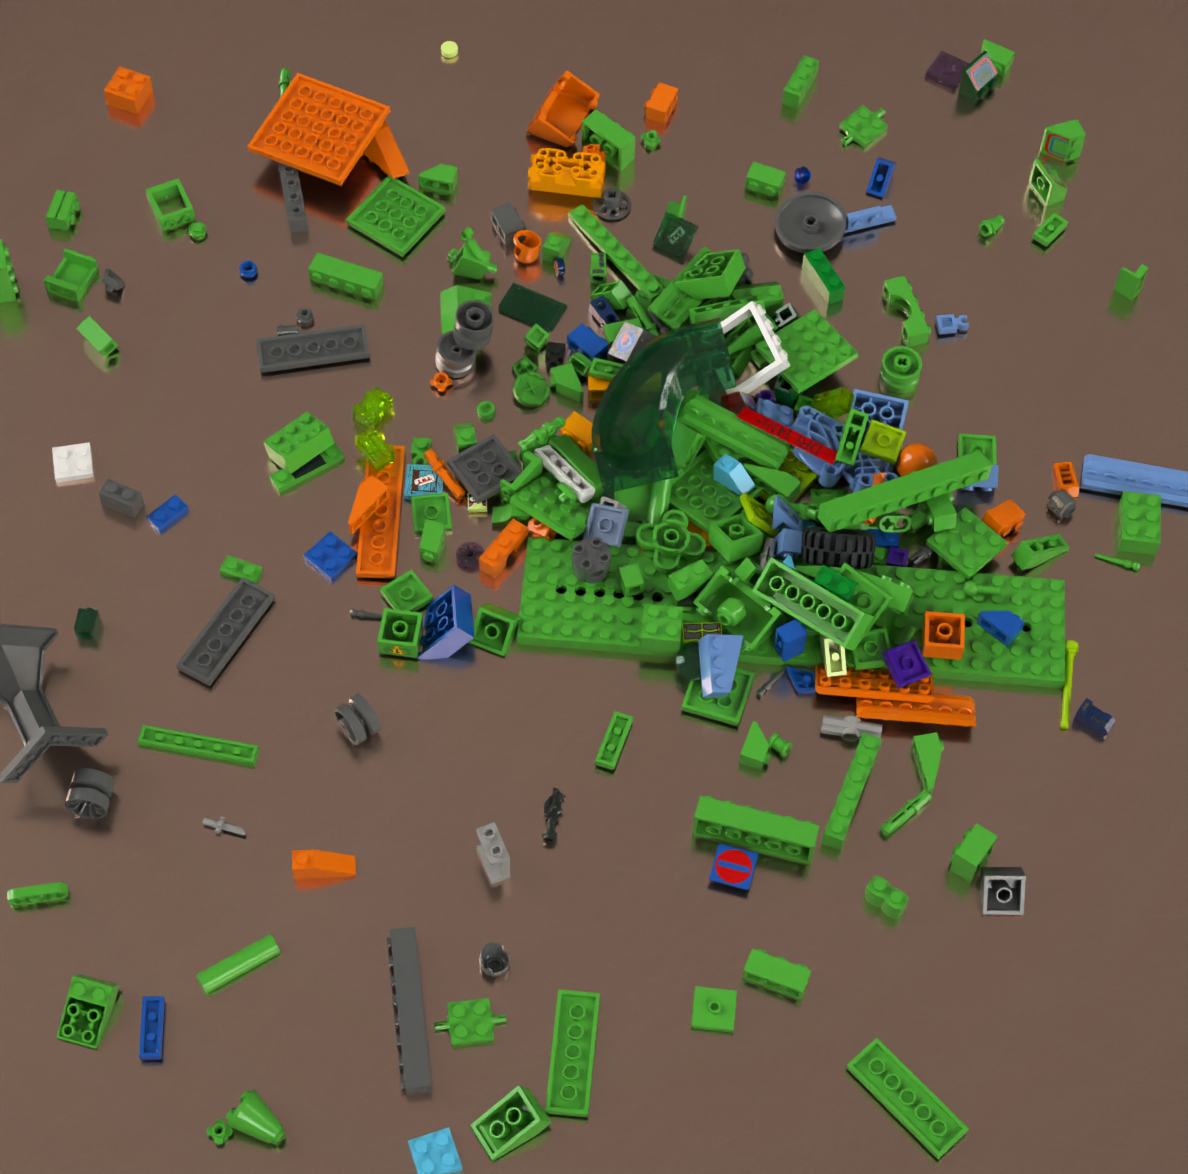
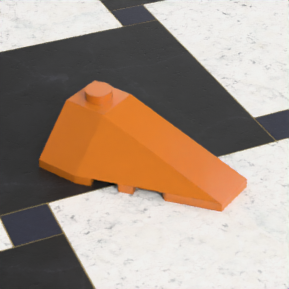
M384 120L362 156H367L371 163H376L383 172L392 179L410 173L393 134Z

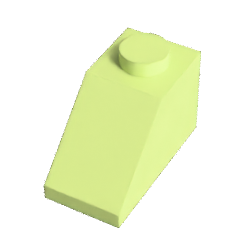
M819 633L821 654L827 677L847 675L845 648Z

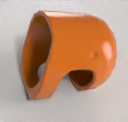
M520 230L514 234L513 239L516 245L514 255L516 259L525 264L536 261L541 247L540 236L530 230ZM521 235L526 236L523 243H520L518 237Z

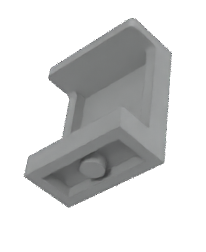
M495 822L477 828L476 833L481 845L476 846L491 884L510 878V856Z

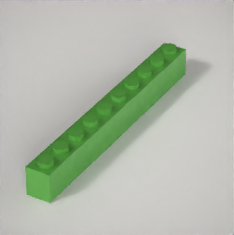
M976 451L821 503L817 518L829 532L841 530L868 519L906 508L915 503L953 492L962 487L989 479L992 464L980 451Z

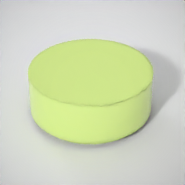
M452 41L444 42L441 45V54L446 58L455 57L458 54L457 44Z

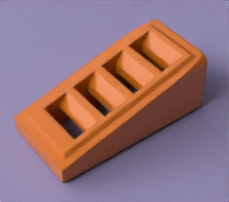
M1072 462L1053 463L1058 492L1065 490L1073 498L1078 497L1079 484Z

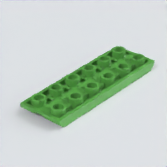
M706 246L700 250L648 307L651 313L675 332L690 317L689 309L699 307L705 299L697 300L675 287L674 283L677 280H683V274L687 271L695 269L694 264L706 253H713Z
M693 394L677 421L769 469L778 470L791 448L789 443L737 418L738 415L698 394Z

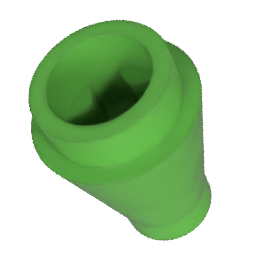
M997 215L996 217L983 220L979 225L980 233L985 237L992 236L1004 224V218L1001 215Z

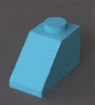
M725 453L714 464L713 479L739 496L743 493L747 494L755 486L742 464Z

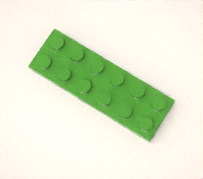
M558 989L545 1107L546 1114L588 1117L600 993Z
M878 1038L874 1039L847 1064L846 1068L938 1160L969 1131V1128Z

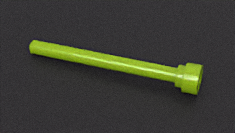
M1072 640L1065 641L1066 661L1061 716L1062 729L1069 728L1073 660L1076 653H1078L1079 646L1076 641Z

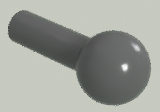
M648 311V314L657 326L659 334L664 339L671 333L670 328L664 326L658 317Z

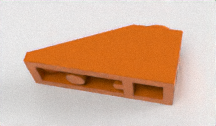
M372 475L364 479L359 485L348 521L350 534H353L389 498L388 486Z
M314 849L292 850L294 879L356 876V857L354 855Z

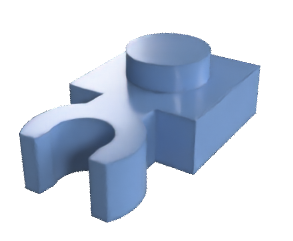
M954 314L938 315L935 319L939 334L957 333L958 328L960 330H967L969 328V323H962L967 321V315H960L958 318H955Z

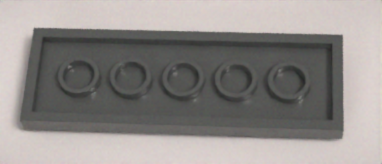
M365 324L256 339L261 373L370 358Z
M242 577L176 664L177 669L210 686L273 602L275 595Z

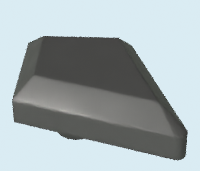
M111 269L105 270L102 282L108 285L106 289L109 292H113L114 289L117 291L125 286L123 279Z

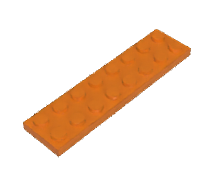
M367 445L364 479L372 475L387 485L389 488V498L360 526L356 577L395 579L405 446Z

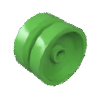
M895 346L889 349L883 356L879 373L880 382L884 388L897 394L912 391L919 382L922 369L921 357L915 350L909 347Z

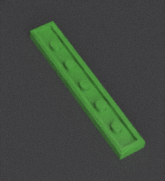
M142 725L137 741L140 746L255 766L259 752V745Z

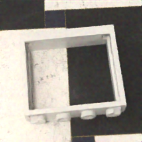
M753 301L700 336V340L728 397L736 401L742 399L739 392L748 395L791 366L787 358L788 354L780 345V338L772 330L774 328L773 324L765 316L766 310L762 308L761 304ZM753 314L776 361L737 386L715 340Z

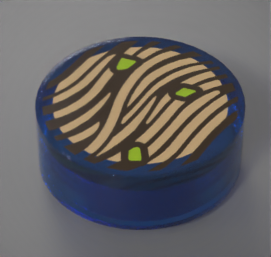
M561 257L554 258L553 266L556 276L564 275V260Z

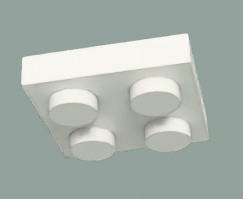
M90 442L52 448L56 483L94 477Z

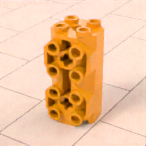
M542 148L537 154H531L530 164L533 165L528 170V189L596 198L602 197L606 162H603L599 155L577 152L572 158H569L563 150Z

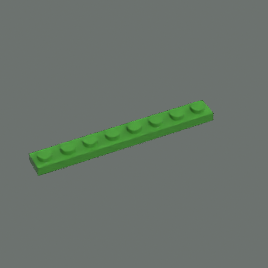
M583 204L568 212L569 218L603 253H606V257L651 303L663 292L664 288Z

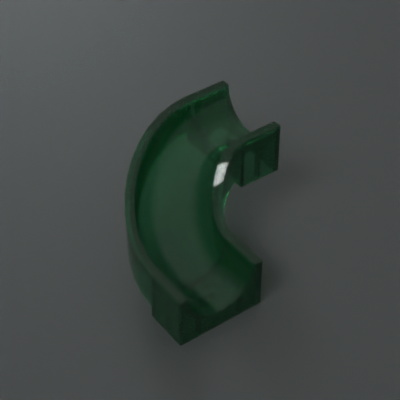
M720 318L682 326L655 337L635 352L610 382L600 400L592 424L593 451L604 494L679 477L673 451V437L678 411L685 395L695 386H698L700 396L736 387Z

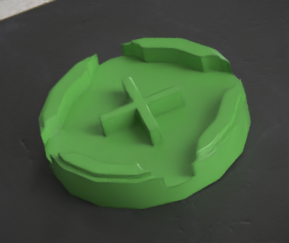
M529 371L517 377L513 384V393L519 403L524 406L538 407L547 400L550 387L544 376L537 372Z

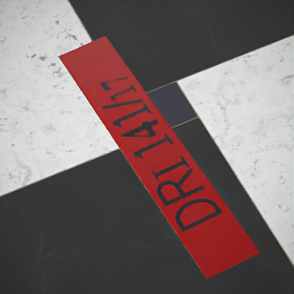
M744 407L737 416V418L830 464L835 462L837 451L760 413Z

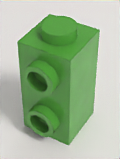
M90 316L82 320L76 328L104 357H107L119 345Z

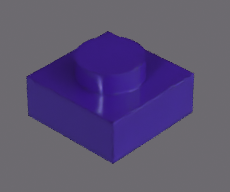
M890 547L886 566L906 567L909 551Z

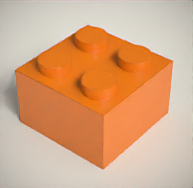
M119 66L103 91L107 105L138 114L152 93L153 88L150 76Z
M925 611L922 626L923 657L961 660L964 652L965 614Z

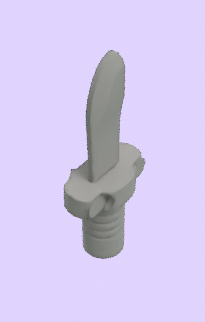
M207 817L203 819L202 824L216 828L215 833L217 834L225 830L241 836L245 835L243 828L225 823L224 817H220L219 820Z

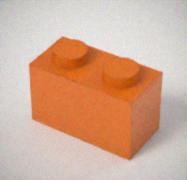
M659 82L657 87L653 88L650 100H647L645 103L646 118L665 124L678 100V88Z
M1009 499L986 511L982 521L999 536L1004 537L1010 531L1018 530L1023 525L1026 513Z

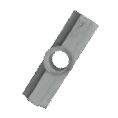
M823 715L821 733L841 736L842 739L849 742L858 741L863 733L881 739L882 725L863 722L855 716L839 718Z

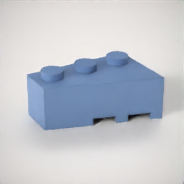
M707 634L698 640L703 698H722L731 692L744 635Z

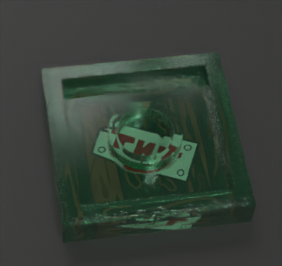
M666 212L653 245L681 259H685L699 226L670 212Z

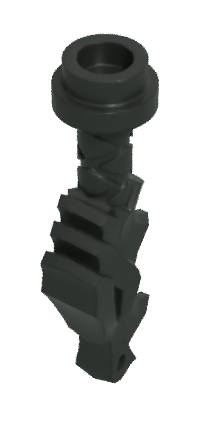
M555 787L553 788L552 796L547 799L543 808L545 820L547 821V829L542 832V838L545 843H554L557 839L554 826L559 821V814L563 812L561 800L566 797Z

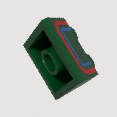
M985 50L966 66L962 73L959 93L974 103L984 98L986 93L990 89H994L998 83V71Z

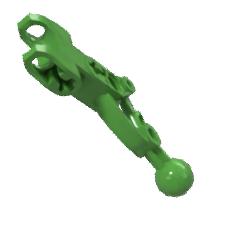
M781 494L771 495L765 503L766 511L773 517L774 501L778 495L801 519L820 521L817 518L820 504L809 502L791 503ZM895 510L894 512L877 516L876 521L872 525L860 522L843 529H880L883 532H905L910 529L912 519ZM899 518H905L906 524L899 528L897 526Z

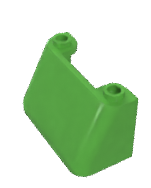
M721 566L693 603L698 606L696 610L704 617L708 614L717 622H720L717 618L719 606L728 598L742 600L745 604L746 616L736 626L724 627L734 635H744L741 646L748 652L751 649L755 651L788 617L767 600L752 592V588Z

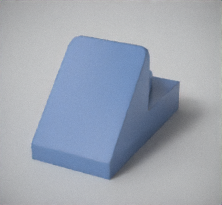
M777 495L774 501L772 529L774 530L784 522L788 529L802 531L803 520Z

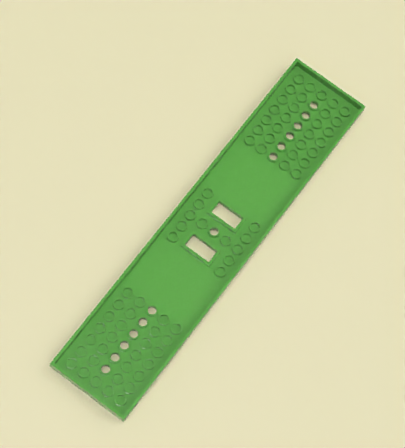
M528 537L517 644L698 659V643L683 644L682 629L679 653L640 649L644 604L677 606V600L668 588V576L703 559L712 572V578L720 567L723 566L740 579L735 570L746 557L729 563L719 552L705 551L697 559L681 557L678 568L675 571L662 573L653 565L654 551L640 550V546L621 544L620 548L608 546L611 554L608 575L599 582L587 583L586 580H579L572 570L573 546L580 541L551 538L546 540L544 538ZM760 555L748 556V558L760 566ZM775 557V559L781 562L785 560L783 557ZM799 558L792 560L794 568L796 566H817L807 564ZM638 563L644 581V593H640L643 596L642 600H635L633 598L634 595L625 597L618 578L620 567ZM872 565L868 569H855L880 578L882 575L893 579V583L898 585L900 582L910 585L914 592V598L906 616L884 609L870 628V630L886 628L891 648L903 644L910 627L913 626L918 629L914 639L922 653V626L925 611L965 614V621H969L972 626L965 627L962 659L924 657L931 674H933V678L1063 689L1065 684V580L975 573L967 580L958 571ZM967 581H975L978 585L1000 587V595L977 593L973 596H968L964 593L963 586ZM559 588H564L566 592L564 594H558L556 590ZM577 590H584L586 593L579 596L575 592ZM702 590L697 592V597L702 592ZM597 591H602L605 595L603 597H597L595 596V593ZM622 593L624 597L617 599L614 597V594ZM660 596L663 600L655 602L652 598ZM775 606L778 610H780L783 614H785L788 617L782 625L796 619L787 612ZM683 607L682 623L717 622L708 614L704 617L696 610L697 607ZM981 611H1010L1018 615L1025 622L1024 626L1029 627L1030 631H1022L1008 646H1005L979 626L977 620ZM722 626V635H734ZM776 631L755 651L751 649L748 652L741 646L738 662L789 665L791 667L815 668V665L824 664L821 654L820 635L806 636L804 653L783 662L773 647ZM845 648L846 666L855 668L851 650ZM884 666V667H877V668H870V669L880 670V669H888V667H887V666Z

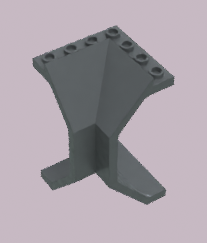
M0 624V701L7 707L24 743L23 749L1 772V783H18L50 746L98 747L109 735L106 728L62 727L54 715L43 692L42 680L45 651L59 635L56 628Z

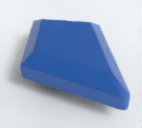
M786 667V672L797 693L816 692L815 673Z

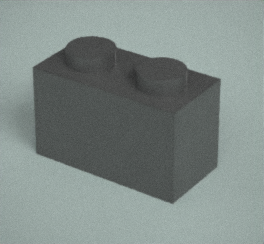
M510 202L491 209V221L505 246L514 243L513 237L518 231L527 230L524 221L519 219L517 209L513 208ZM525 235L518 237L519 241L525 239Z
M109 478L99 491V497L103 506L135 519L144 506L141 492Z

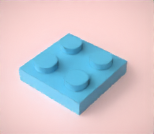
M449 1127L408 1141L418 1174H451L462 1170Z

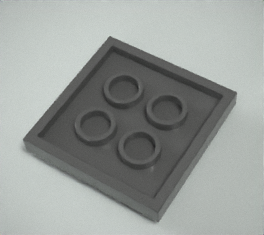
M495 434L447 460V465L477 504L500 492V481L502 479L513 483L523 471Z

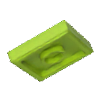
M871 419L860 452L895 465L907 432Z
M743 493L739 498L749 522L775 537L779 531L777 527L774 530L772 529L773 517L768 514L766 507L746 493Z

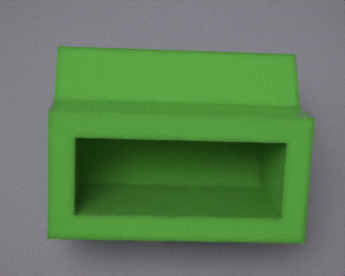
M579 351L575 355L572 354L566 364L572 363L575 371L588 378L592 361Z

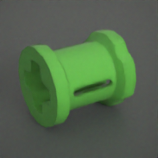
M777 732L768 741L769 748L779 752L783 758L788 754L793 745L791 741L787 742L779 737Z

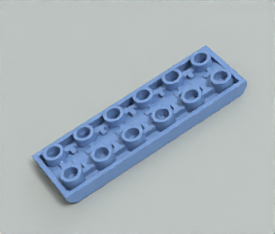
M1092 454L1084 456L1080 488L1121 496L1123 491L1161 495V503L1188 508L1187 471Z

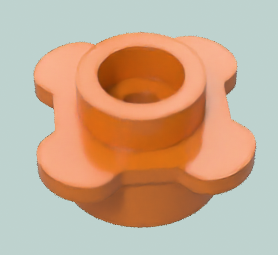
M440 372L434 376L430 384L438 388V391L443 392L448 385L452 384V379L448 378L447 374Z

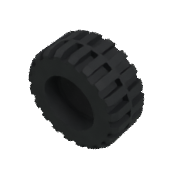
M807 527L802 533L800 558L803 562L810 565H826L828 567L841 568L846 562L854 569H868L874 564L876 538L873 533L862 530L841 529L829 532L825 527Z

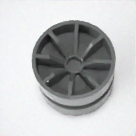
M471 300L462 303L457 308L455 314L453 337L456 343L467 350H479L486 347L492 337L494 324L493 310L481 301Z
M89 768L76 769L70 781L71 789L68 790L65 808L81 817L94 819L105 817L110 803L109 797L112 795L115 784L114 779L99 770Z

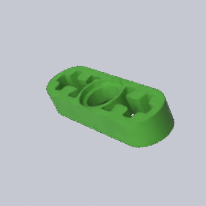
M63 882L14 888L7 892L8 904L17 906L64 899L68 897V885Z

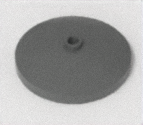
M804 192L790 197L779 207L775 217V229L781 242L794 251L807 253L820 248L824 252L834 247L842 239L846 230V214L841 204L831 196L819 192Z

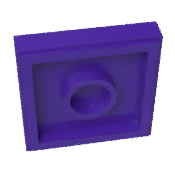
M915 639L881 653L898 689L932 675Z

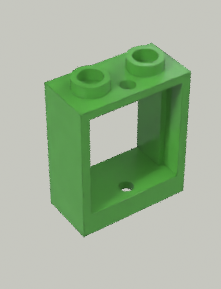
M179 178L145 189L149 205L162 231L195 220L194 209ZM181 196L186 208L162 215L157 203Z

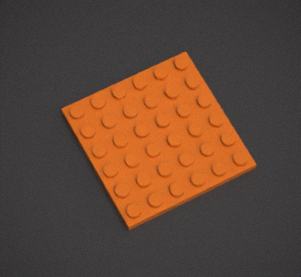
M297 73L248 144L247 149L252 153L342 186L390 113V107Z

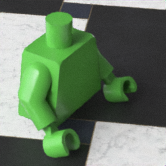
M467 227L461 232L460 237L462 240L468 241V243L465 242L459 252L454 248L451 249L447 256L449 262H454L452 274L474 279H481L485 272L495 274L497 264L489 262L490 252L479 247L476 240L471 238L474 234L472 228Z

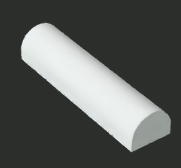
M550 445L534 450V455L543 460V466L559 482L566 483L576 493L577 499L581 503H585L593 497L595 488Z

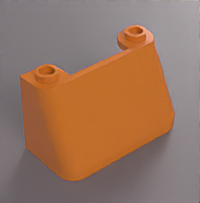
M566 70L549 91L526 131L531 135L564 147L570 145L572 147L578 139L576 131L589 110H594L599 104L597 99L600 94Z

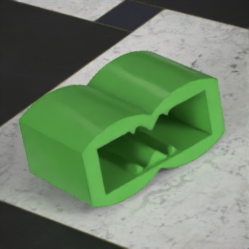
M880 876L872 878L866 886L864 894L865 899L870 904L880 907L887 916L893 919H898L902 915L909 900L903 891L891 887L890 883Z

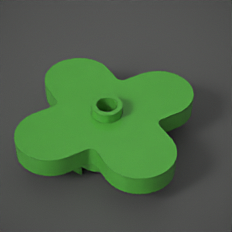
M669 510L664 514L662 523L659 525L646 523L639 526L636 531V543L643 549L655 552L653 565L662 573L675 571L678 568L681 557L697 559L705 552V539L697 533L688 531V518L680 510Z

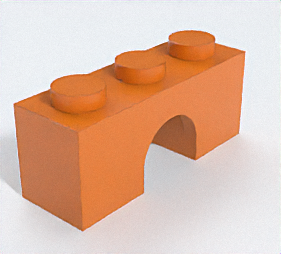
M513 518L479 557V570L496 579L506 567V561L513 550L518 553L528 541L529 528Z

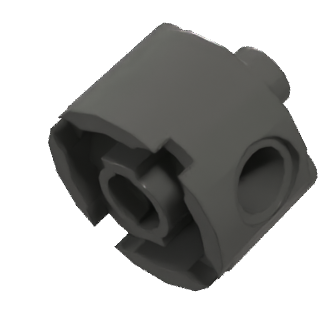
M599 537L584 539L575 544L572 552V570L574 575L581 581L582 579L586 580L587 583H596L605 579L610 571L611 554L609 547Z

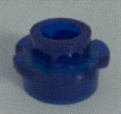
M801 167L796 169L794 179L797 183L805 184L810 180L811 173L808 168Z

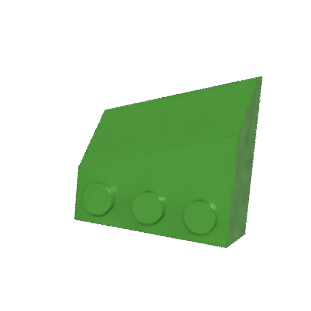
M740 249L706 253L694 264L695 269L683 274L684 279L681 281L677 280L674 285L697 300L730 296L746 268Z
M459 285L441 291L442 335L454 330L456 310L462 303L476 300L484 302L491 308L492 293Z

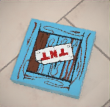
M407 464L404 499L411 500V496L443 493L444 482L437 473L433 472L431 465Z

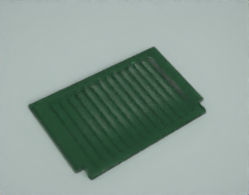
M514 282L498 305L500 308L499 312L532 326L536 323L546 332L549 329L553 330L568 306Z

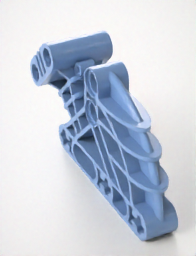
M802 406L790 429L837 451L844 424L810 406ZM864 435L862 436L854 466L838 461L830 464L791 445L794 448L792 450L793 454L820 476L818 481L820 485L826 488L833 487L842 475L845 476L844 478L850 484L849 488L853 493L872 487L874 483L872 475L879 474V472L887 474L885 482L899 478L896 474L891 473L894 464L860 452L865 438Z

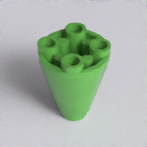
M253 1089L251 1092L246 1090L239 1099L242 1103L238 1108L235 1109L233 1107L225 1116L228 1120L226 1124L268 1144L273 1143L276 1145L286 1132L282 1129L283 1125L256 1090Z

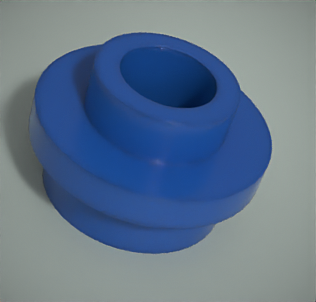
M247 260L242 262L239 272L243 277L250 278L256 275L257 266L252 261Z

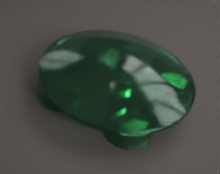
M691 642L684 645L678 651L676 666L684 677L695 682L701 680L698 642Z

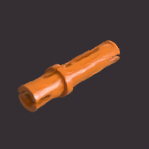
M433 448L427 450L423 456L432 466L433 472L440 476L457 500L463 497L466 491L447 469L444 460L437 456Z

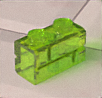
M374 387L372 391H367L364 395V400L360 404H355L352 409L354 422L369 431L393 407V397L378 387Z
M845 387L818 393L814 396L812 408L831 418L841 417L851 410L854 395Z
M371 426L364 432L355 435V446L375 471H379L395 461V449L392 444H387L384 441L385 437L380 430L376 431Z

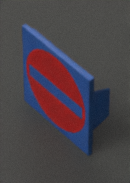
M719 843L709 880L749 891L758 853Z

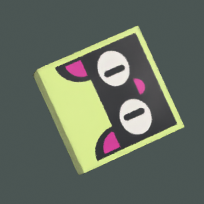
M467 493L468 513L487 512V499L477 504L470 493Z

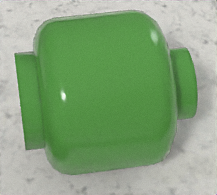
M728 598L717 609V618L724 626H736L746 616L744 602L736 598Z

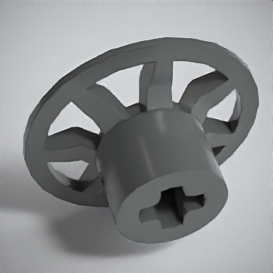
M608 188L602 192L603 198H594L593 209L595 213L606 220L621 219L631 209L629 197L617 188ZM624 198L628 204L622 203L621 200ZM597 201L603 203L602 205L596 207ZM619 207L622 209L627 208V210L622 214ZM607 208L606 215H603L599 212ZM612 210H614L618 216L610 217Z

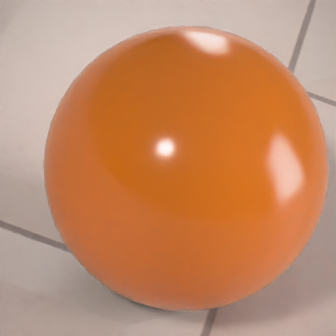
M912 443L905 446L899 452L896 468L902 477L911 474V471H920L937 465L938 461L936 454L929 446L922 443Z

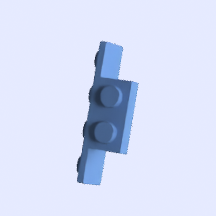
M891 205L877 206L848 213L846 216L845 233L896 221L897 216Z

